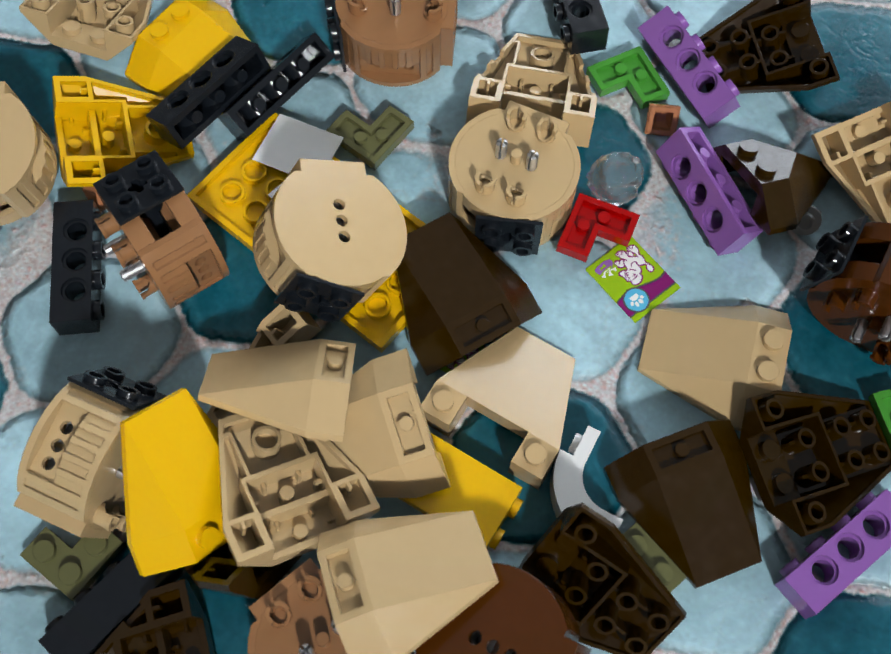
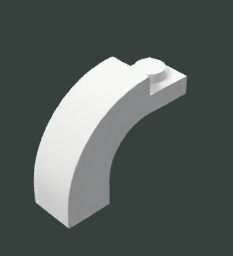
M588 425L584 435L576 433L568 449V452L574 455L561 449L558 453L550 479V497L553 510L558 518L565 508L584 503L614 523L619 529L623 519L598 507L589 498L584 488L583 469L601 431Z

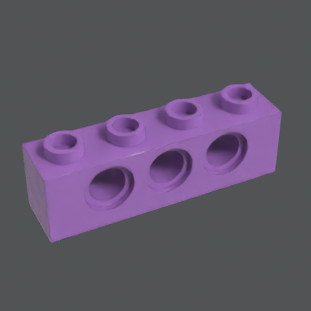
M667 5L639 26L638 30L708 128H711L740 107L736 98L740 92L730 79L724 82L719 75L723 70L713 56L707 59L702 51L706 47L696 33L690 36L686 28L689 24L681 12L678 11L674 14ZM681 39L676 46L668 47L672 40ZM698 61L694 68L684 69L688 62ZM708 83L715 84L711 91L701 92L704 85Z
M700 127L678 128L656 151L662 161L663 168L671 176L677 186L679 195L684 198L694 220L700 225L708 238L710 247L715 250L718 256L739 252L764 231L750 215L752 210Z
M885 489L876 496L870 491L855 505L859 510L853 516L849 517L846 514L834 526L830 527L834 532L828 538L824 539L820 535L805 548L808 555L799 562L794 558L779 571L783 577L774 585L804 619L817 615L891 548V492L888 489ZM863 521L868 522L873 527L874 536L869 535L864 530ZM838 543L847 547L849 559L844 558L839 553ZM812 565L818 566L823 571V582L818 581L813 576Z

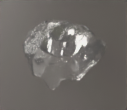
M614 151L600 156L591 165L590 171L586 175L588 179L586 185L596 199L615 206L623 205L638 196V188L643 182L644 167L640 158L632 156L630 152Z

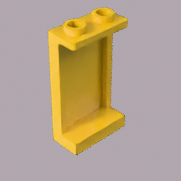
M430 432L436 453H441L451 487L418 498L398 499L423 514L473 510L487 549L490 547L495 550L506 532L501 529V526L507 516L514 519L524 502L519 498L522 487Z

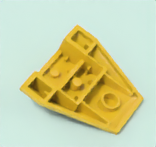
M175 0L138 35L125 71V76L148 93L166 98L235 36L249 40V38L229 11L213 0Z
M52 76L54 128L61 177L67 187H94L93 183L153 150L157 151L167 166L194 158L192 141L183 149L174 146L160 137L146 117L152 109L165 99L164 97L86 76Z
M180 388L120 422L127 544L139 575L143 577L197 564L227 543L222 525L218 429L186 388Z

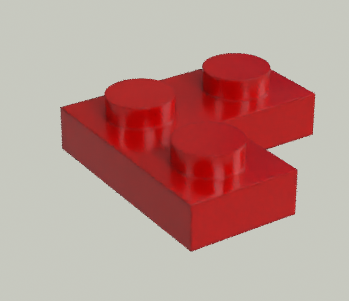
M579 193L557 244L556 251L587 262L597 236L628 247L640 215Z

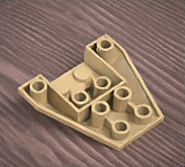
M25 0L19 6V9L52 45L108 61L133 44L138 35L147 27L153 0Z
M315 339L212 354L198 393V401L302 437L321 441L343 442L356 343Z
M407 348L372 359L352 374L343 442L331 441L366 477L375 497L418 498L451 487L441 453H436L415 384L418 381Z
M473 510L359 519L323 532L319 537L316 553L334 625L347 654H410L499 583Z

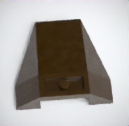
M753 0L699 37L706 47L702 51L707 59L711 56L716 59L723 70L719 75L724 82L730 79L740 94L809 91L840 80L830 52L825 53L811 17L810 0ZM714 83L705 85L707 92L714 88Z
M449 212L407 234L406 251L396 272L410 347L426 376L542 313L527 284L452 213Z
M782 390L750 397L746 400L739 443L764 507L801 537L834 526L891 472V451L871 404L867 400Z
M730 420L705 421L644 444L603 468L618 503L687 576L686 579L695 589L762 562L747 461L740 446V440Z
M584 503L565 508L527 553L519 566V569L526 571L552 588L566 602L578 624L581 634L578 642L612 654H651L686 618V611L616 525Z

